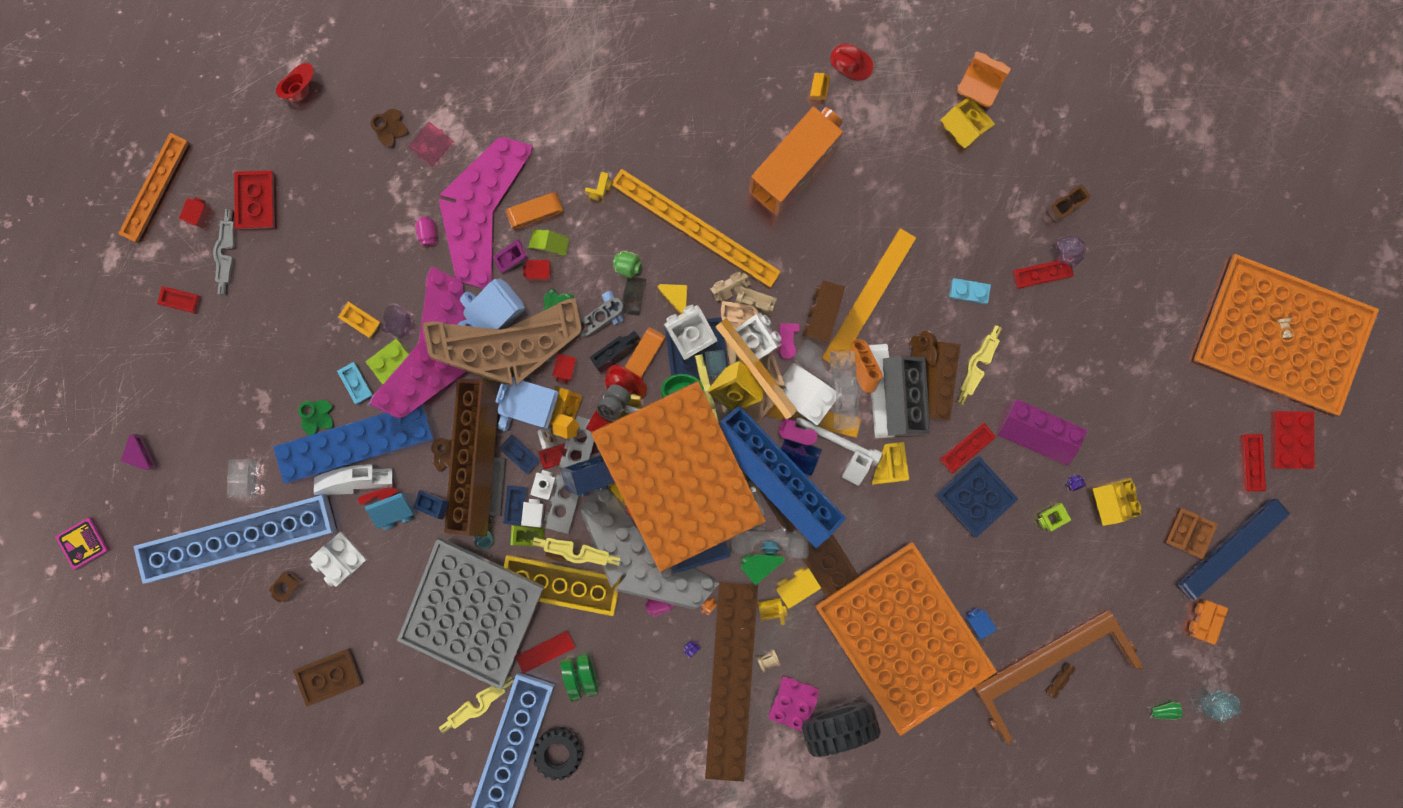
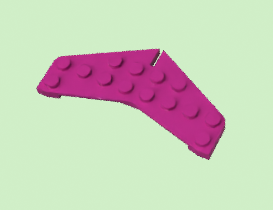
M506 137L496 139L440 194L442 197L456 200V203L439 199L455 277L462 283L484 289L492 281L493 213L523 165L530 158L533 145Z
M433 266L426 276V292L419 341L385 383L374 393L368 404L396 418L405 417L466 372L465 370L435 361L428 355L422 323L435 321L443 322V324L458 325L459 322L466 320L463 314L465 307L460 301L461 296L464 294L463 284L458 279Z

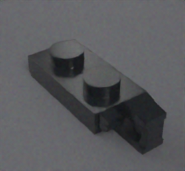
M635 331L628 336H619L590 356V359L601 373L638 346L641 339Z

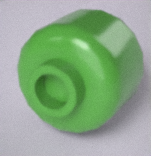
M622 251L615 255L613 267L617 274L633 278L641 272L642 263H640L639 255L629 251Z

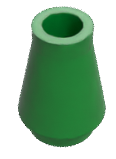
M1175 701L1152 708L1154 719L1178 721V719L1183 718L1181 704L1175 703Z

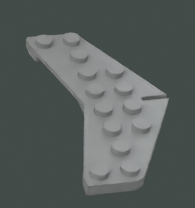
M609 488L601 491L596 490L583 504L581 514L595 549L607 551L610 556L620 558V561L612 560L619 562V566L610 563L602 565L610 587L622 575L625 577L614 591L685 608L697 609L718 586L719 583L715 579L694 568L674 573L672 566L660 572L642 535Z

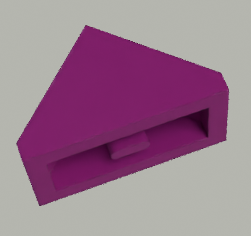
M139 434L129 435L120 462L144 470L156 469Z

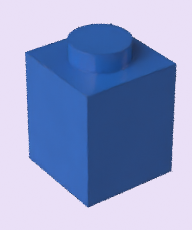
M982 608L970 611L968 613L969 617L965 618L976 637L980 640L997 630L987 612Z

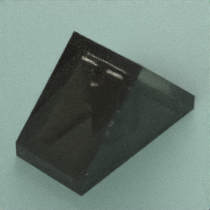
M627 277L623 293L626 309L623 314L640 317L647 279Z

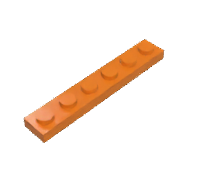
M172 133L168 135L118 233L119 235L136 243L139 242L189 144L187 140Z

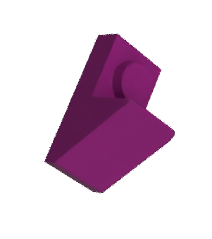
M517 239L494 255L493 258L500 273H505L517 264L525 263L528 260V255L520 239Z

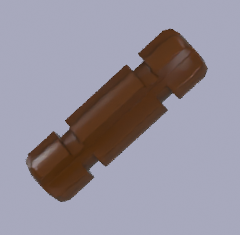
M1069 663L1065 664L1063 672L1060 671L1052 683L1053 687L1050 686L1047 690V694L1054 699L1059 696V691L1063 690L1070 680L1069 676L1073 675L1076 671V668Z

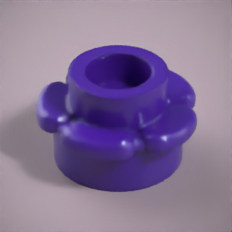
M1080 475L1074 476L1069 479L1070 482L1067 486L1070 487L1071 491L1079 490L1086 486L1085 478H1081Z
M689 642L683 648L685 650L683 654L687 655L690 659L701 649L698 642Z

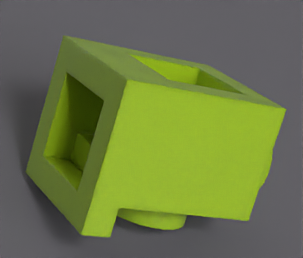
M1057 503L1039 514L1040 519H1038L1040 526L1043 529L1047 528L1048 531H1053L1071 521L1062 503ZM1051 514L1055 517L1052 522L1049 520Z

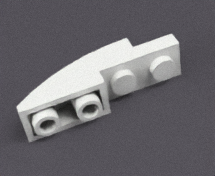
M372 464L343 467L314 477V495L353 494L354 489L392 488V468L373 469Z

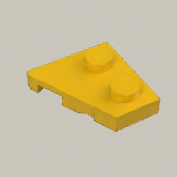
M904 442L884 444L881 458L871 482L872 485L909 480Z

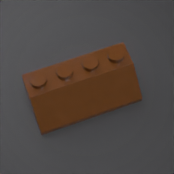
M937 341L935 348L937 349L938 356L935 366H931L925 360L930 420L948 422L951 419L961 344Z

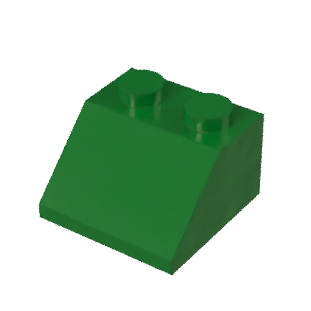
M748 553L740 560L742 563L740 568L757 585L783 563L785 559L779 555L754 553L751 556Z

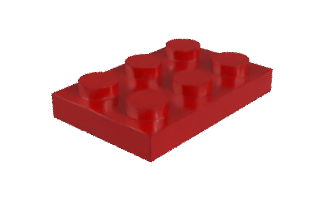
M272 170L234 172L236 229L275 228L274 172Z
M1273 411L1274 469H1315L1314 411Z

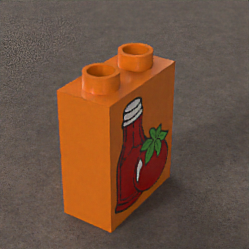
M813 106L753 173L750 179L749 193L778 217L837 150L843 131L839 128L843 123L841 118L827 107L820 112Z

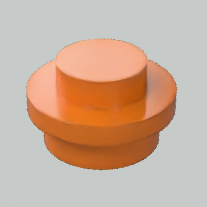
M707 598L700 606L702 614L709 615L717 606V603L714 601L715 598Z

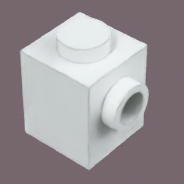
M855 451L842 477L859 486L866 476L873 459Z
M542 470V473H536L530 495L550 500L556 479L552 477L553 473Z
M529 499V502H524L521 525L543 527L545 504H540L538 499Z

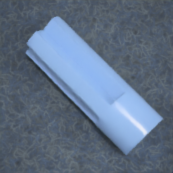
M612 291L602 294L604 302L614 297ZM614 302L615 306L611 310H619L618 304ZM622 314L613 320L614 325L624 321Z

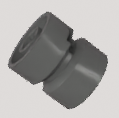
M611 385L605 392L604 398H601L596 405V410L604 419L612 422L616 421L630 402L631 396L623 387Z

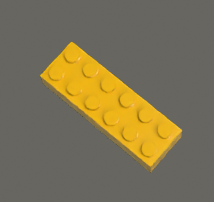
M506 555L505 568L545 586L539 602L610 616L615 615L619 592L614 590L621 583L622 576L610 587L605 573Z

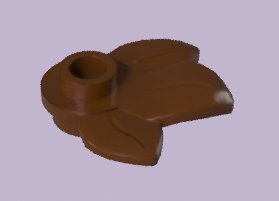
M388 109L384 114H376L371 119L370 124L372 129L377 132L378 140L386 146H393L394 137H402L408 133L406 126L399 121L402 115L400 110ZM383 121V126L378 127V122Z
M923 331L920 335H914L909 342V347L913 349L912 356L925 357V360L931 366H935L938 356L937 349L935 348L937 342L935 334L930 331Z
M437 438L432 442L431 450L434 454L432 464L439 472L443 471L446 466L450 468L452 439ZM443 444L445 446L444 450L439 451L437 449L438 445Z

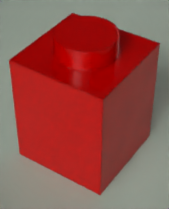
M197 197L194 200L187 198L179 219L202 229L211 208L205 205L206 201Z
M526 260V265H523V276L526 277L528 282L551 281L550 260Z
M557 354L552 374L556 378V382L567 384L568 381H573L577 358Z

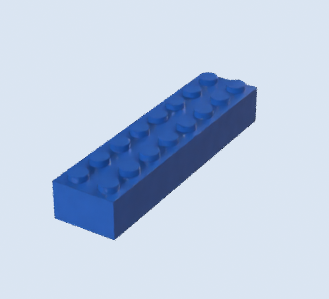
M423 403L403 418H396L383 413L276 445L273 448L283 484H291L331 470L348 467L431 442L436 437L426 403Z
M740 405L719 422L740 469L815 548L828 539L847 519Z

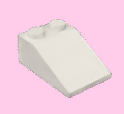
M794 362L782 376L785 386H779L785 390L784 393L796 407V412L816 426L840 396L834 389Z

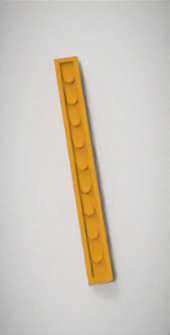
M623 169L619 171L611 183L612 187L769 288L772 287L781 273L777 268Z

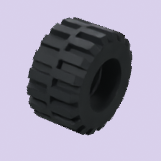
M556 728V730H548L547 733H544L534 746V753L532 754L533 764L535 767L537 766L539 774L543 773V777L546 779L550 777L553 781L556 779L561 781L566 777L569 778L577 771L581 764L583 746L580 745V739L575 737L576 734L568 732V729L561 730V728ZM558 743L568 749L569 759L565 764L557 765L548 759L547 749L550 745Z

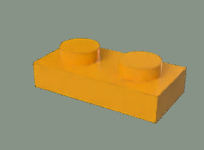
M349 301L338 316V318L370 339L381 325V322Z

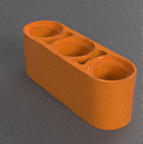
M553 192L506 209V214L511 228L517 229L557 215L564 210L558 193Z
M649 327L625 368L642 378L666 336Z
M855 339L846 358L860 387L868 393H873L876 391L883 374L869 345L861 339Z

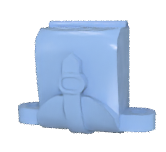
M501 278L494 279L477 297L471 292H465L461 296L460 301L465 307L463 314L466 320L459 322L458 325L498 330L507 329L522 314L525 307L521 299Z
M514 376L512 377L513 386L507 384L500 385L495 401L499 404L498 414H501L498 423L499 430L506 432L512 418L548 429L559 394L558 391L526 382L524 379L516 385Z

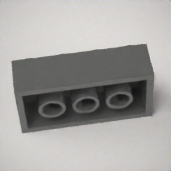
M895 356L883 358L888 436L930 434L925 357Z

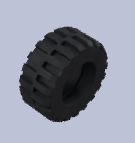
M867 702L842 706L820 713L803 721L801 727L808 752L813 757L834 755L864 746L878 739L881 733L874 707Z

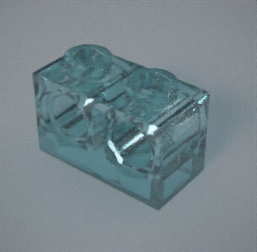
M1218 690L1200 699L1208 718L1220 723L1241 713L1239 708L1241 703L1237 696Z

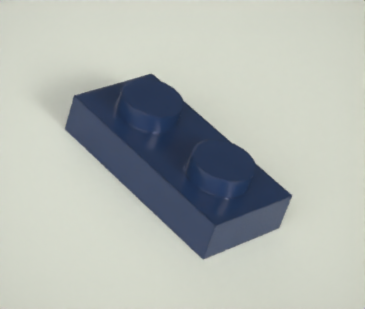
M512 434L499 447L526 474L540 461Z
M507 485L503 524L523 526L521 522L523 503L526 502L527 487Z
M419 490L414 509L443 520L449 501Z

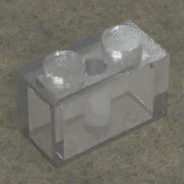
M228 459L227 498H256V494L259 492V485L256 483V475L259 474L257 460Z

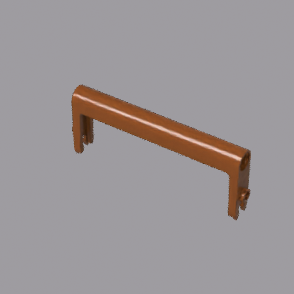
M1109 610L974 687L992 719L990 721L991 726L995 732L999 731L1008 746L1011 745L1010 741L1013 738L993 700L1110 632L1131 667L1144 669L1135 653L1137 652L1135 645L1128 641L1114 615Z

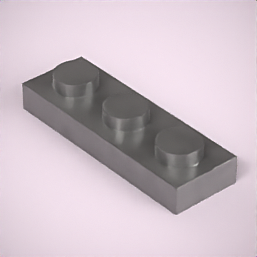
M505 458L493 459L489 515L501 516Z

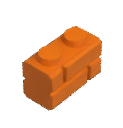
M1207 600L1199 602L1195 608V613L1197 614L1195 621H1191L1189 625V636L1216 645L1229 608Z

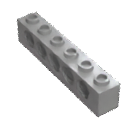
M577 416L576 421L580 425L577 433L585 432L587 439L583 443L578 442L576 437L567 439L564 448L568 450L566 457L562 456L559 467H567L590 459L595 442L591 432L585 429L590 419ZM574 450H578L582 454L579 461H574L571 458V453ZM557 474L554 483L557 489L555 494H551L549 504L552 507L550 512H546L543 523H546V528L569 534L579 495L571 493L569 498H563L561 496V489L565 485L562 474ZM558 506H563L566 509L565 516L559 517L556 515L555 510Z

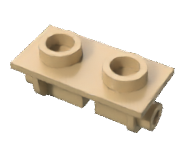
M736 272L730 276V279L716 282L713 285L714 287L710 288L712 293L716 294L714 295L717 302L725 301L733 297L731 289H734L735 293L738 294L741 286L746 288L751 286L749 279H746L748 276L745 272Z
M741 286L735 303L752 305L758 312L771 316L777 298Z

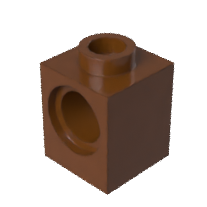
M287 571L280 575L268 591L272 593L271 597L277 602H288L303 583ZM283 583L288 586L286 594L281 591Z

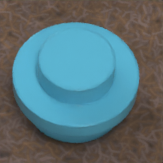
M487 531V537L475 536L473 542L476 547L484 550L492 545L493 537Z
M765 541L763 546H761V550L765 551V554L776 555V552L781 549L779 543L773 541Z

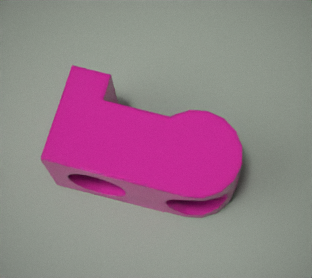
M780 323L779 335L782 339L780 341L782 346L779 347V355L785 360L793 358L796 353L793 341L794 333L799 332V324Z
M784 417L778 431L782 438L805 445L814 444L818 437L814 429L803 428L797 425L792 417L788 419Z

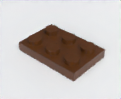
M349 649L293 670L306 707L362 685Z

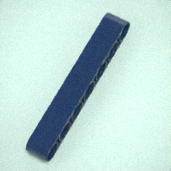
M1277 498L1270 500L1178 584V587L1191 601L1197 599L1287 518L1290 512Z

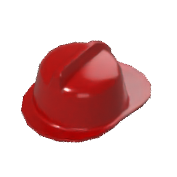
M843 43L832 50L830 56L832 66L850 79L863 81L872 74L874 67L871 57L858 47L849 43Z
M303 63L294 68L278 83L276 87L277 96L281 99H288L291 103L303 100L309 93V83L314 75L313 66L309 63Z
M612 365L606 370L604 383L607 389L611 385H619L627 390L629 394L640 396L641 399L646 395V383L638 375L621 365Z

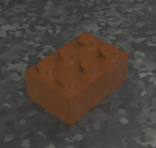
M825 280L822 281L821 285L817 284L813 298H816V302H812L808 313L811 319L810 322H806L803 334L806 335L805 340L824 346L828 345L846 286Z

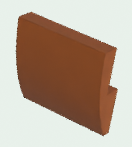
M1181 508L1166 544L1203 560L1218 524Z

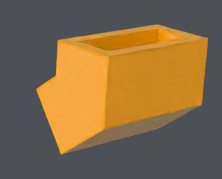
M814 73L809 99L817 101L826 100L830 76L825 73Z
M559 413L552 422L553 434L566 439L577 436V429L580 427L579 423L574 418Z

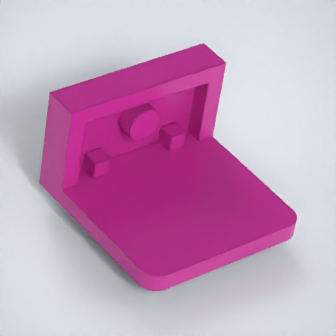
M783 676L778 694L768 716L769 719L802 731L803 721L811 717L816 706L819 689Z

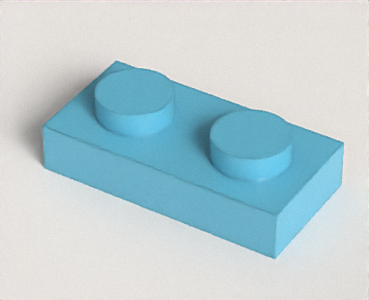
M953 278L949 298L988 304L991 285Z
M355 362L337 371L356 405L373 396Z

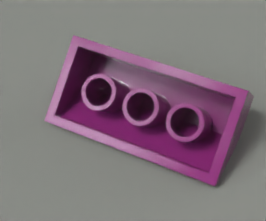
M1015 399L1012 400L997 435L1069 466L1081 448L1088 430Z

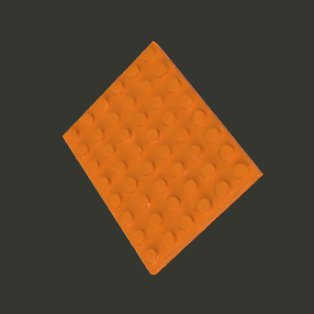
M1234 254L1232 255L1193 361L1329 414L1340 416L1379 309ZM1292 318L1293 321H1288L1290 327L1281 329V324L1278 323V320ZM1289 329L1293 337L1282 338V331Z
M698 381L591 432L660 572L765 522L763 514Z
M913 542L815 605L900 736L997 672Z

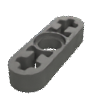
M613 297L580 320L581 332L579 334L591 336L623 314L626 309L624 300ZM614 302L620 304L618 306L619 310H611L615 306ZM602 311L605 314V320L600 323L597 320V314ZM584 324H591L587 328L588 331H583Z

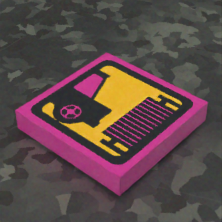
M91 517L55 536L73 570L82 567L109 551Z

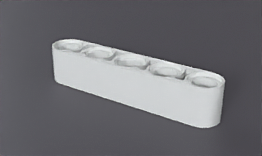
M869 345L883 374L876 391L871 393L875 438L895 437L888 436L885 408L883 358H889L888 345Z

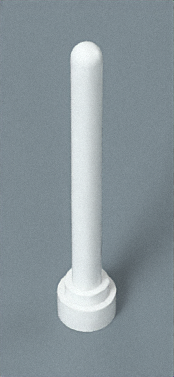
M800 417L795 420L797 425L803 428H812L818 435L853 452L858 451L873 459L871 464L874 466L878 464L882 452L876 449L867 450Z

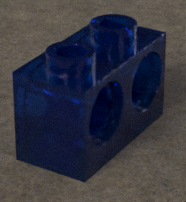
M786 438L781 447L782 451L803 473L812 476L823 449Z

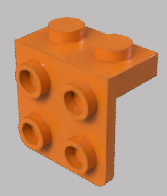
M976 52L957 92L989 108L992 106L1011 68L1001 61L990 58L985 53Z

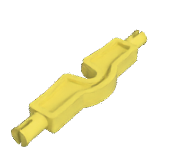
M995 325L991 335L985 337L979 351L970 358L967 364V375L959 389L962 392L957 400L958 403L964 405L968 395L974 393L977 385L983 378L985 373L976 364L977 362H982L986 365L990 364L1000 342L997 338L1002 330L1001 327Z
M703 354L697 355L695 358L700 381L704 387L703 392L718 421L713 396L708 393L710 384Z
M535 537L533 540L541 543L533 542L532 545L542 547L546 552L563 555L565 559L573 563L588 561L601 565L610 563L619 566V562L612 560L620 561V558L610 556L607 551L583 545L580 554L574 555V543L572 541L552 538L543 540Z
M509 676L506 679L501 690L490 686L476 695L480 703L479 708L474 707L470 701L465 702L447 718L448 721L439 726L440 730L446 727L441 732L444 734L452 727L454 729L469 718H476L484 714L489 709L491 702L504 694L506 688L514 682L512 677Z

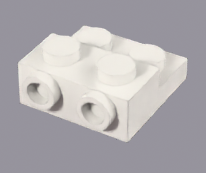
M697 305L685 307L683 309L684 313L679 316L676 314L671 315L666 319L667 323L664 324L684 360L718 341Z
M762 313L756 314L736 328V331L759 360L782 346L780 343L782 340L781 336L777 331H772L769 326L771 325L770 319L766 315H762Z
M339 532L327 545H324L310 558L313 569L317 572L321 571L325 575V582L331 587L333 585L335 587L340 586L367 561L365 556L342 532Z

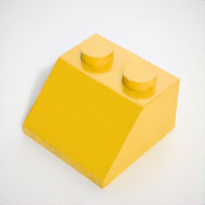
M969 98L955 105L940 120L945 129L952 133L957 143L963 146L964 149L973 144L995 125L979 104Z
M738 361L722 371L708 389V393L732 412L739 405L745 409L762 401L764 389L747 367Z

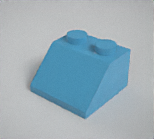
M399 493L365 507L376 528H383V530L395 527L394 523L401 521L402 524L413 520L412 516L417 515L409 493Z

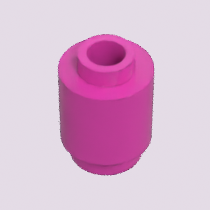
M429 216L418 218V221L415 222V228L420 245L436 243L435 238L437 237L434 220L429 219Z
M647 599L648 603L645 604L648 615L652 614L653 617L671 612L670 610L674 609L673 604Z

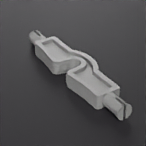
M225 209L224 221H220L219 239L216 241L213 249V256L216 262L215 281L219 283L217 293L219 295H226V283L229 284L231 282L234 262L233 257L223 255V250L235 247V223L232 222L233 210Z

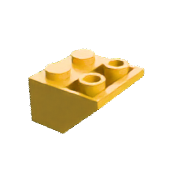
M1132 478L1093 488L1103 526L1125 522L1142 515L1141 504L1137 499L1136 486Z

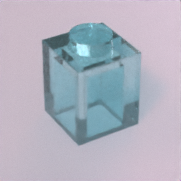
M724 350L705 352L708 377L712 376V379H717L726 368Z

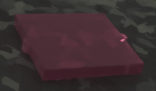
M428 122L408 147L418 155L419 159H423L433 167L453 141L443 133L442 129L439 130L432 123Z

